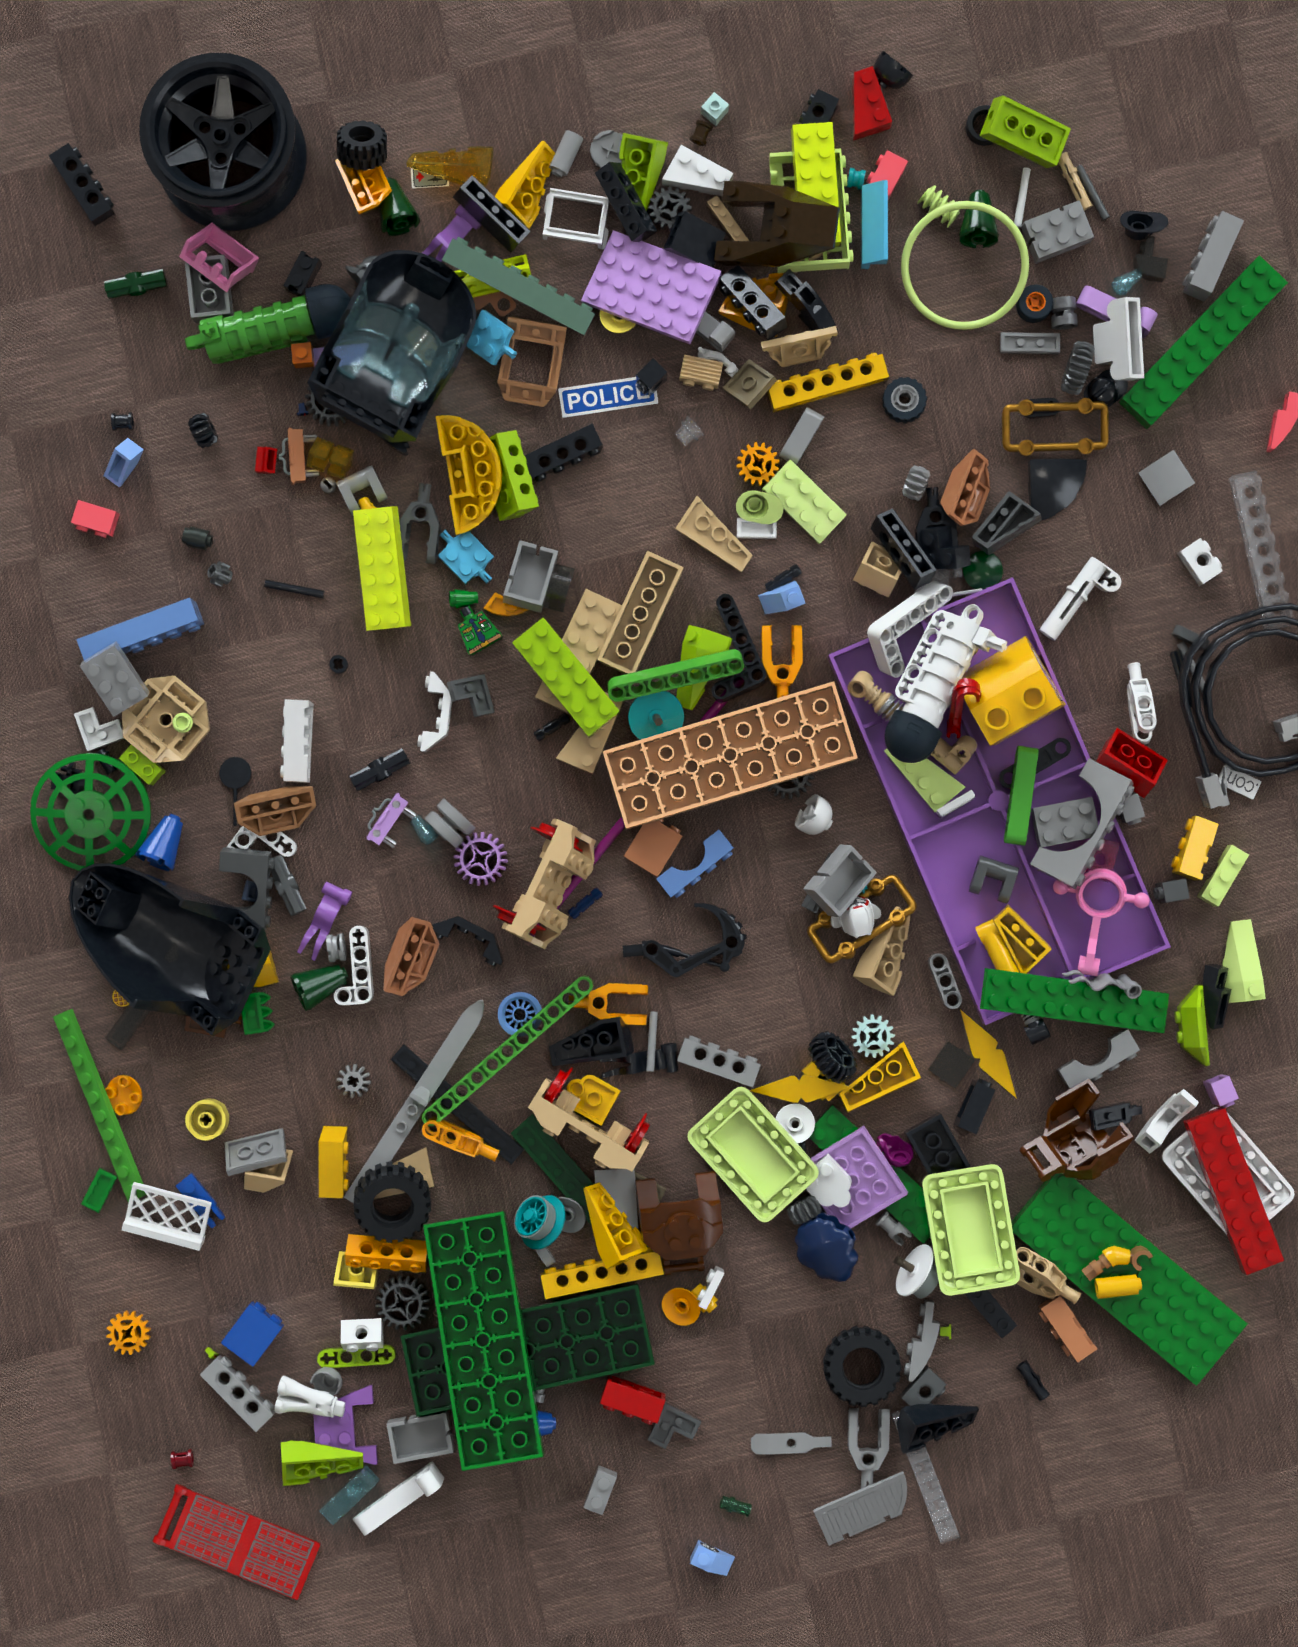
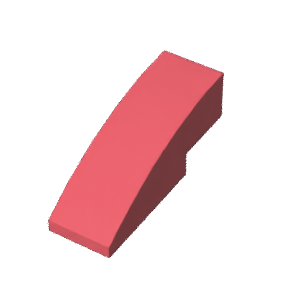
M1289 391L1285 395L1283 409H1278L1274 412L1266 452L1273 451L1284 440L1298 418V393Z

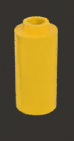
M1136 1274L1095 1279L1097 1299L1138 1295L1139 1290H1142L1141 1278H1137Z

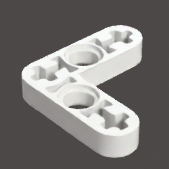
M244 826L240 828L227 846L228 848H235L233 847L235 843L241 849H249L255 840L260 838L285 857L293 856L297 851L296 843L283 832H277V839L270 842L267 840L266 835L258 836ZM242 834H246L249 837V843L245 846L240 845L238 841L239 836ZM282 836L284 837V839L282 840L283 843L292 844V852L287 851L285 853V848L280 844L278 845V848L275 846L281 840Z

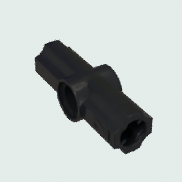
M401 748L386 757H380L372 761L367 767L349 777L356 790L359 791L374 782L378 783L390 777L393 772L411 763L405 751Z

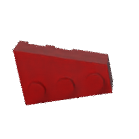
M873 66L854 72L852 79L853 141L888 130L892 125V119Z

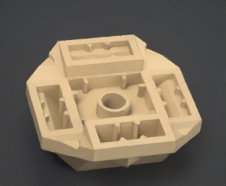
M175 675L147 679L144 684L150 691L148 697L122 712L123 738L153 763L185 761L210 731L207 702ZM179 713H187L193 720L192 728L186 733H180L173 727V718ZM170 715L171 723L164 726L162 723L163 717Z

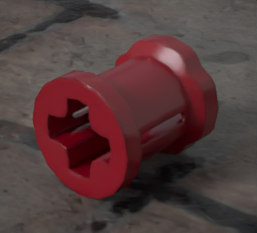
M189 1449L188 1452H171V1466L173 1470L182 1466H189L190 1468L194 1466L192 1449Z

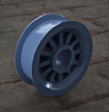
M516 992L510 994L501 1002L498 1009V1020L501 1027L507 1033L513 1035L518 1030L519 1023L522 1027L524 1025L523 1022H528L527 1018H532L528 1014L535 1013L536 1015L542 1008L539 1001L531 994ZM519 999H522V1000H523L521 1006H520V1003H519ZM516 1000L517 1007H515L512 1001ZM528 1001L530 1004L525 1008V1003ZM510 1005L513 1010L508 1009L507 1006ZM531 1006H533L534 1010H531V1011H528V1010H527V1009H529ZM519 1008L523 1009L526 1013L523 1020H518L515 1017V1011ZM505 1012H510L512 1015L505 1016ZM512 1017L513 1019L508 1023L506 1018ZM536 1019L533 1021V1026L535 1029H537L540 1025V1019ZM516 1021L515 1026L512 1027L511 1024ZM521 1032L518 1034V1037L527 1036V1034Z

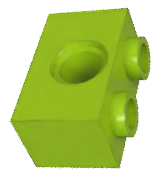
M132 744L119 758L148 785L153 786L166 772L158 763H153Z

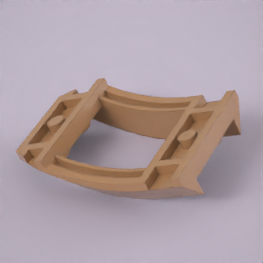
M508 317L507 326L514 330L509 343L511 349H515L516 339L553 345L554 349L547 386L509 380L513 359L503 354L497 380L505 401L544 407L557 391L567 327L560 324L520 319L519 317Z

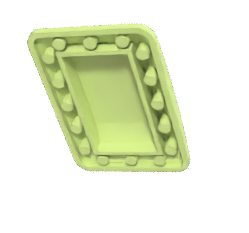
M745 1087L735 1088L688 1132L687 1137L690 1144L761 1222L772 1220L811 1185L819 1175V1170L810 1157L761 1102Z
M988 1164L927 1175L923 1179L922 1187L940 1290L945 1295L952 1296L1016 1284L1020 1279V1270L1002 1169L995 1164Z

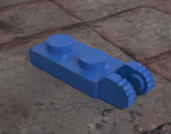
M193 1173L176 1185V1188L182 1195L212 1202L211 1208L220 1220L225 1218L223 1212L216 1205L217 1202ZM199 1205L193 1207L199 1216L205 1213L206 1207ZM209 1216L207 1224L210 1226V1228H213L216 1225L214 1220Z

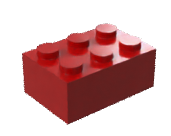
M1116 728L1106 741L1096 760L1097 763L1131 779L1134 783L1133 787H1135L1133 792L1138 793L1142 798H1145L1156 785L1168 761L1119 728Z
M608 1375L600 1398V1404L603 1405L604 1409L609 1411L617 1409L622 1411V1415L633 1418L637 1416L642 1418V1422L650 1425L653 1422L658 1424L665 1403V1393L613 1375Z

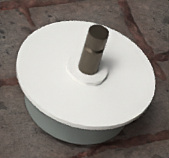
M926 1244L919 1245L908 1254L905 1260L899 1256L894 1259V1263L900 1266L896 1279V1290L901 1296L914 1294L917 1298L922 1299L935 1289L938 1284L933 1250L930 1246Z

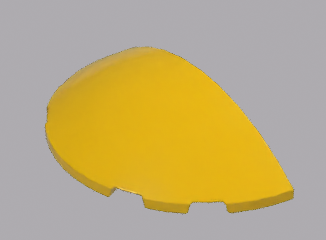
M441 415L436 416L442 456H446L452 491V495H449L455 534L459 535L479 526L493 511L501 491L502 467L494 443L478 425L458 416Z

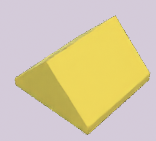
M339 1251L333 1286L374 1289L377 1286L378 1269L346 1266L345 1252Z

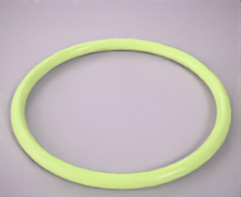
M975 201L949 203L934 209L924 216L909 234L901 258L903 285L909 299L917 310L938 325L959 330L984 327L1002 318L1019 300L1029 274L1028 249L1018 227L1000 210ZM959 209L982 211L1000 220L1013 234L1021 256L1019 282L1010 299L992 315L969 322L948 320L930 311L916 295L909 275L910 253L920 232L938 216Z

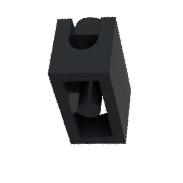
M301 250L283 285L286 291L296 296L306 295L305 288L311 287L322 266L320 260L316 257L314 259L309 257L306 252Z

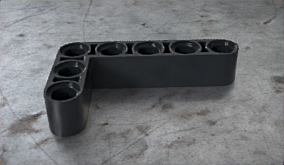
M729 594L720 595L716 604L736 650H739L742 654L745 670L713 685L712 695L720 703L727 702L763 686L768 678L736 603ZM724 601L731 602V606L727 609L722 608L721 604ZM737 618L739 620L738 625L730 626L729 621ZM740 636L747 637L746 643L742 645L737 643V639ZM746 655H755L754 661L746 662ZM761 672L763 677L760 680H754L752 678L753 674ZM737 680L745 682L742 688L734 687ZM719 688L726 689V694L722 697L716 695V691Z

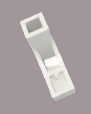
M1184 1089L1178 1094L1174 1093L1148 1120L1135 1141L1150 1154L1163 1143L1177 1122L1192 1111L1199 1102Z

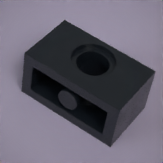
M818 89L816 94H811L807 105L810 106L807 112H802L798 122L801 124L830 122L838 106L839 98ZM815 110H820L823 113V115L821 117H816L813 115L812 112Z
M654 358L636 374V387L644 395L647 393L651 396L667 381V371Z

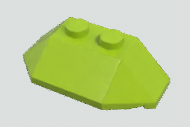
M1195 985L1177 1006V1011L1174 1013L1175 1022L1179 1025L1176 1038L1177 1043H1180V1047L1200 1064L1210 1066L1203 985Z

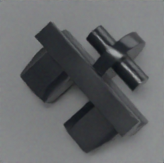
M72 762L69 763V766L61 767V771L67 772L66 775L57 772L56 774L63 781L74 774L81 773L82 770L76 769V763ZM85 779L72 782L70 790L74 794L83 791ZM51 781V789L54 790L56 785Z

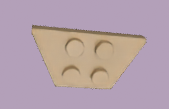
M836 326L805 331L800 334L786 335L781 338L761 342V347L764 352H769L770 357L776 360L781 367L821 359L825 354V350L831 345L830 339L832 336H837L838 332Z

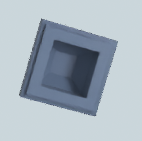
M246 880L242 900L256 902L258 898L257 886L255 882Z

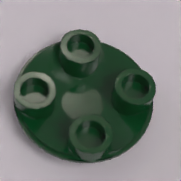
M983 551L972 554L970 556L971 565L963 567L964 578L968 585L974 589L982 588L984 590L1000 582L1003 575V567L998 557L994 554L988 555Z

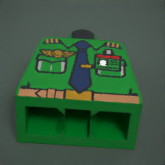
M470 606L459 611L464 621L458 627L470 657L503 638L498 629L482 611L475 615Z

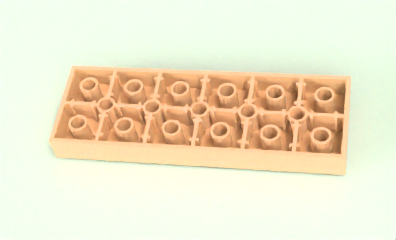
M834 681L602 751L626 830L858 759Z

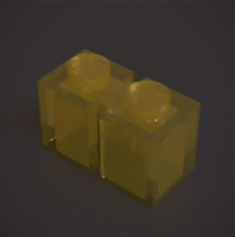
M317 437L309 450L306 466L324 472L329 462L331 465L327 474L344 480L352 465L354 450L338 444L335 447L333 442Z

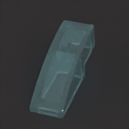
M365 1465L319 1512L334 1525L380 1479Z

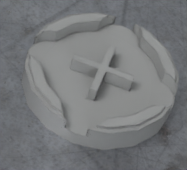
M607 130L595 136L591 143L590 154L596 166L602 168L608 162L621 163L622 165V160L619 158L622 134Z

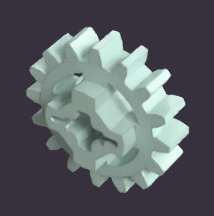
M871 1014L869 1020L863 1016L864 1022L857 1021L856 1023L859 1027L852 1028L856 1032V1035L851 1036L852 1039H856L853 1046L860 1047L858 1049L859 1053L864 1050L865 1057H868L869 1053L872 1054L873 1058H876V1053L884 1056L883 1050L890 1051L887 1047L888 1044L894 1045V1042L890 1040V1038L895 1037V1034L890 1033L893 1026L887 1027L889 1021L886 1019L882 1022V1016L880 1015L875 1019L874 1015ZM869 1023H878L875 1028L867 1026ZM884 1030L886 1032L885 1042L882 1040V1032ZM861 1031L864 1033V1040L862 1041V1043L860 1041ZM878 1031L876 1034L878 1039L876 1041L873 1039L869 1041V1032L875 1033ZM870 1045H878L880 1047L875 1050L867 1049Z

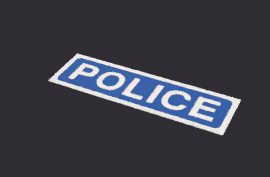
M636 377L558 389L563 418L658 404L657 390L651 396L647 393L645 395L642 394L636 387Z

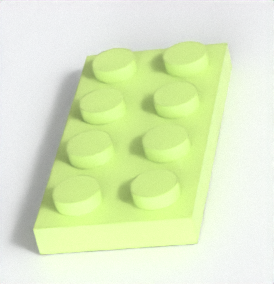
M788 460L762 488L766 493L777 496L782 501L783 510L818 544L847 515L791 460Z

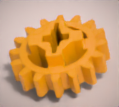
M754 442V447L751 448L748 444L746 446L747 451H740L743 457H737V461L741 463L737 464L736 468L742 469L739 472V476L745 475L744 482L750 479L752 486L755 482H758L759 486H761L762 481L768 483L769 477L772 478L775 475L773 471L778 472L779 468L775 465L779 464L780 461L774 459L777 456V452L771 453V446L766 449L765 443H762L761 447H759L757 442ZM756 451L763 452L765 455H759ZM749 456L751 461L745 466V459ZM755 460L758 462L762 461L761 468L758 466L754 467ZM769 462H771V469L767 473L765 467L767 464H769ZM751 473L759 474L760 477L752 476Z
M125 1310L123 1316L118 1313L116 1315L117 1320L114 1318L110 1320L113 1326L107 1327V1330L111 1331V1333L107 1334L106 1338L112 1339L109 1345H116L114 1348L115 1352L118 1349H122V1355L126 1351L129 1352V1355H132L134 1349L140 1352V1345L145 1347L147 1343L144 1340H149L151 1337L147 1334L151 1328L145 1326L149 1321H142L143 1314L137 1317L136 1311L129 1315L128 1310ZM123 1320H133L131 1323L127 1324L125 1322H122ZM133 1326V1328L131 1329L132 1331L130 1333L131 1335L125 1338L127 1333L126 1330L130 1329ZM138 1326L141 1328V1334H139ZM116 1331L119 1334V1339H117ZM132 1342L135 1345L127 1346L125 1343Z

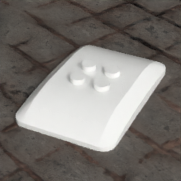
M1228 1114L1263 1207L1270 1220L1293 1200L1294 1190ZM1186 1130L1163 1151L1162 1160L1226 1234Z

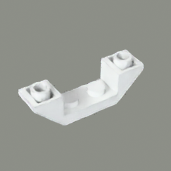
M431 671L430 676H426L425 688H428L429 693L443 694V698H439L438 709L441 710V718L437 717L436 729H439V733L423 731L422 735H419L418 747H421V752H427L448 736L452 708L449 690L436 673Z

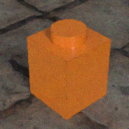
M311 342L291 344L292 362L295 368L315 367L314 347Z

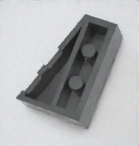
M1008 491L972 536L973 544L990 555L1042 521L1041 513Z

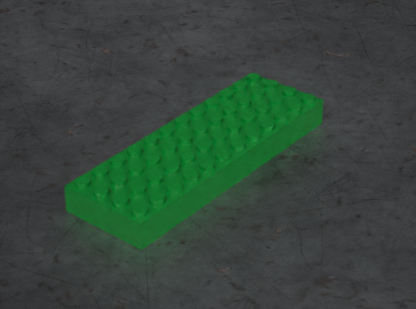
M1062 1173L1052 1175L1049 1180L1039 1187L1011 1221L1015 1235L1043 1258L1054 1263L1070 1281L1196 1386L1248 1324L1074 1178H1067ZM1110 1246H1117L1129 1249L1130 1251L1136 1246H1144L1153 1255V1258H1148L1146 1255H1140L1137 1258V1263L1142 1267L1141 1271L1136 1270L1129 1262L1128 1265L1110 1266L1108 1269L1105 1267L1102 1269L1104 1272L1091 1281L1082 1272L1083 1268L1088 1266L1094 1259L1097 1261L1102 1251ZM1136 1274L1137 1278H1141L1142 1290H1139L1138 1295L1097 1299L1095 1291L1096 1278Z
M505 1211L423 1225L462 1471L543 1457L544 1449Z

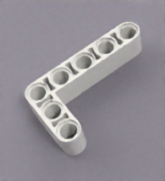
M932 581L869 626L867 635L881 672L894 678H898L903 674L905 665L896 639L949 602L953 596V589L950 586L938 581Z
M432 1461L357 1514L353 1521L363 1535L366 1536L423 1494L428 1497L442 1486L444 1476Z

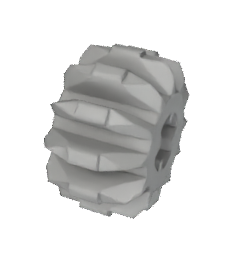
M914 465L905 480L902 490L903 495L911 500L919 501L929 482L930 471L924 467Z
M353 1064L352 1070L349 1065L345 1066L347 1073L343 1070L339 1071L340 1075L344 1078L339 1077L336 1081L343 1082L342 1085L338 1086V1089L345 1087L344 1096L350 1091V1098H354L356 1091L357 1095L361 1097L362 1092L360 1089L365 1092L369 1090L364 1086V1084H371L370 1080H365L366 1077L370 1076V1073L362 1074L365 1067L362 1066L357 1071V1064ZM350 1076L358 1078L357 1086L349 1083V1080H351Z

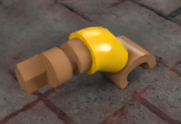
M1110 1246L1102 1251L1097 1261L1094 1259L1088 1266L1083 1268L1082 1272L1091 1281L1104 1272L1102 1269L1105 1267L1108 1269L1110 1266L1128 1265L1129 1262L1136 1270L1141 1271L1142 1267L1137 1263V1258L1140 1255L1153 1258V1255L1144 1246H1136L1131 1251L1117 1246Z

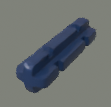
M594 888L590 895L587 894L575 907L573 906L568 910V914L573 919H576L580 912L583 913L595 903V900L602 897L603 894L598 888Z

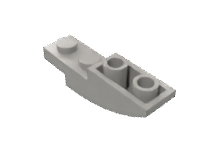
M924 1299V1304H920L919 1316H922V1323L918 1324L917 1336H920V1339L912 1338L911 1343L907 1344L906 1355H909V1363H905L904 1375H907L908 1381L913 1382L920 1374L936 1344L940 1323L932 1320L933 1300Z

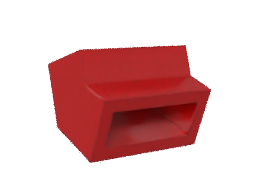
M257 447L256 473H275L276 448Z

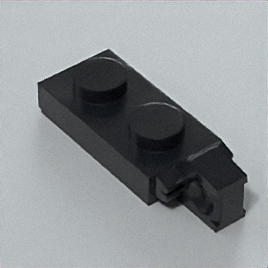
M1121 1102L1089 1110L1091 1130L1095 1131L1118 1126L1121 1122L1124 1124L1130 1123L1132 1116L1142 1114V1106L1130 1105V1102Z

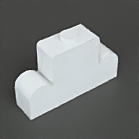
M1123 297L1114 299L1107 306V315L1110 321L1093 325L1095 363L1111 365L1110 373L1114 380L1133 381L1143 379L1144 364L1140 298Z

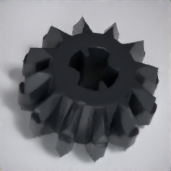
M196 414L189 419V429L198 446L205 448L217 442V432L207 414Z

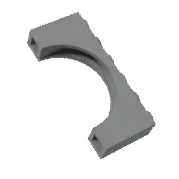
M1090 758L1087 760L1079 776L1096 791L1100 800L1101 819L1096 832L1085 844L1072 850L1052 851L1039 847L1030 863L1033 868L1073 889L1081 886L1084 882L1086 869L1092 867L1096 851L1102 849L1106 833H1110L1115 825L1113 820L1116 815L1122 813L1125 807L1123 802L1126 797L1130 798L1135 788L1131 779Z

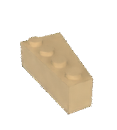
M612 701L620 711L624 701ZM618 715L590 738L579 726L558 754L556 760L593 775Z

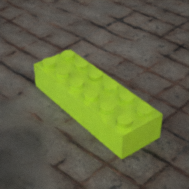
M544 617L512 642L514 647L589 738L620 713L619 709Z

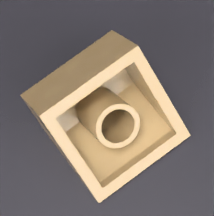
M871 542L853 580L889 598L901 571L884 547Z

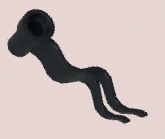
M675 1042L661 1044V1049L655 1051L654 1070L666 1069L667 1073L678 1071L676 1058L677 1044ZM648 1050L636 1052L627 1057L599 1060V1062L631 1063L629 1066L602 1073L601 1077L636 1074L646 1071Z

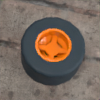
M1037 284L1029 285L1024 288L1022 295L1016 303L1017 313L1026 322H1041L1046 319L1052 310L1053 297L1044 286Z

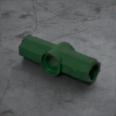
M158 269L145 273L131 272L126 274L125 277L104 281V286L108 299L126 295H143L146 291L167 287L164 270Z

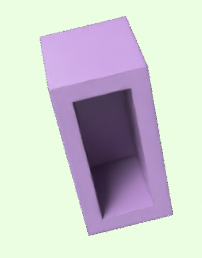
M1220 1074L1203 1081L1212 1104L1226 1108L1235 1104L1234 1100L1239 1099L1230 1076Z

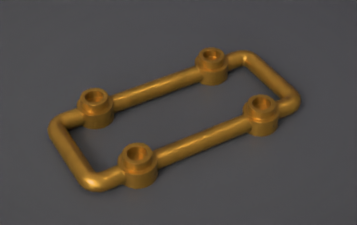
M1082 398L1078 402L1033 403L1026 399L1018 404H1008L1002 411L1003 448L1008 452H1019L1021 455L1029 456L1036 451L1078 450L1081 454H1089L1092 450L1104 449L1109 442V410L1104 402H1092L1089 398ZM1078 410L1081 414H1088L1092 410H1101L1100 442H1092L1088 438H1083L1073 443L1034 444L1030 440H1022L1019 444H1010V412H1019L1021 415L1027 416L1032 414L1033 411Z
M888 875L882 880L873 879L869 882L865 893H860L858 896L865 898L871 895L880 896L884 893L885 886L893 882L908 904V907L904 910H893L889 915V919L875 927L871 935L861 936L852 943H841L838 952L830 955L815 932L821 927H832L830 922L831 916H828L824 911L818 915V920L808 927L807 934L826 962L835 963L842 958L851 959L855 955V950L892 926L901 927L905 924L906 917L915 912L917 904L898 876Z

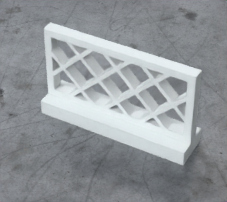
M134 1182L122 1231L200 1251L205 1240V1231L212 1202ZM137 1189L144 1191L148 1197L140 1201L136 1195ZM157 1195L164 1196L167 1203L159 1206L154 1197ZM150 1200L156 1209L148 1213L143 1203ZM177 1200L183 1201L187 1207L179 1211L174 1202ZM170 1205L175 1214L167 1218L162 1209ZM197 1205L206 1207L205 1213L198 1216L193 1207ZM139 1207L144 1215L140 1218L131 1216L132 1209ZM189 1210L195 1219L186 1223L181 1214ZM157 1211L163 1219L159 1223L154 1222L150 1216ZM178 1217L182 1226L179 1228L173 1227L170 1220ZM197 1222L201 1228L200 1234L192 1232L189 1226Z

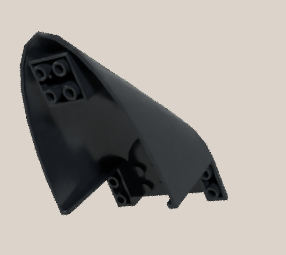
M111 863L92 864L81 869L71 881L69 893L70 911L77 934L88 955L102 975L133 1008L189 1016L211 1036H215L238 1021L271 951L263 927L233 905L125 866Z

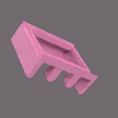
M213 223L187 239L179 256L225 292H228L234 284L249 273H253L259 257ZM207 243L220 254H224L228 260L239 268L227 279L221 274L223 269L221 263H216L212 268L205 262L207 257L205 251L199 252L197 256L192 252Z

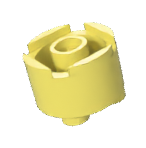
M216 1099L200 1100L194 1103L187 1111L185 1118L186 1127L197 1139H214L224 1133L228 1127V1110L225 1104ZM207 1114L208 1117L212 1119V1121L208 1124L207 1121L203 1119L207 1116Z

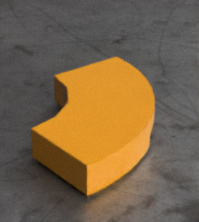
M494 593L483 608L489 613L504 617L516 616L528 611V609L503 603V596L498 593Z

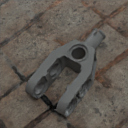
M419 483L417 501L411 502L399 520L404 561L407 560L411 525L412 522L429 524L430 526L429 542L426 544L428 547L427 560L425 563L436 564L441 526L435 508L429 502L431 484L424 485V483ZM420 509H425L426 516L422 519L417 518V512Z

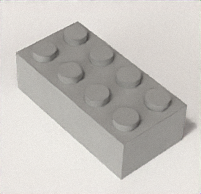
M1221 211L1218 216L1215 215L1206 229V232L1209 233L1201 240L1198 247L1201 251L1193 258L1190 265L1193 269L1186 275L1182 283L1185 286L1183 293L1203 302L1212 294L1244 220L1224 211Z

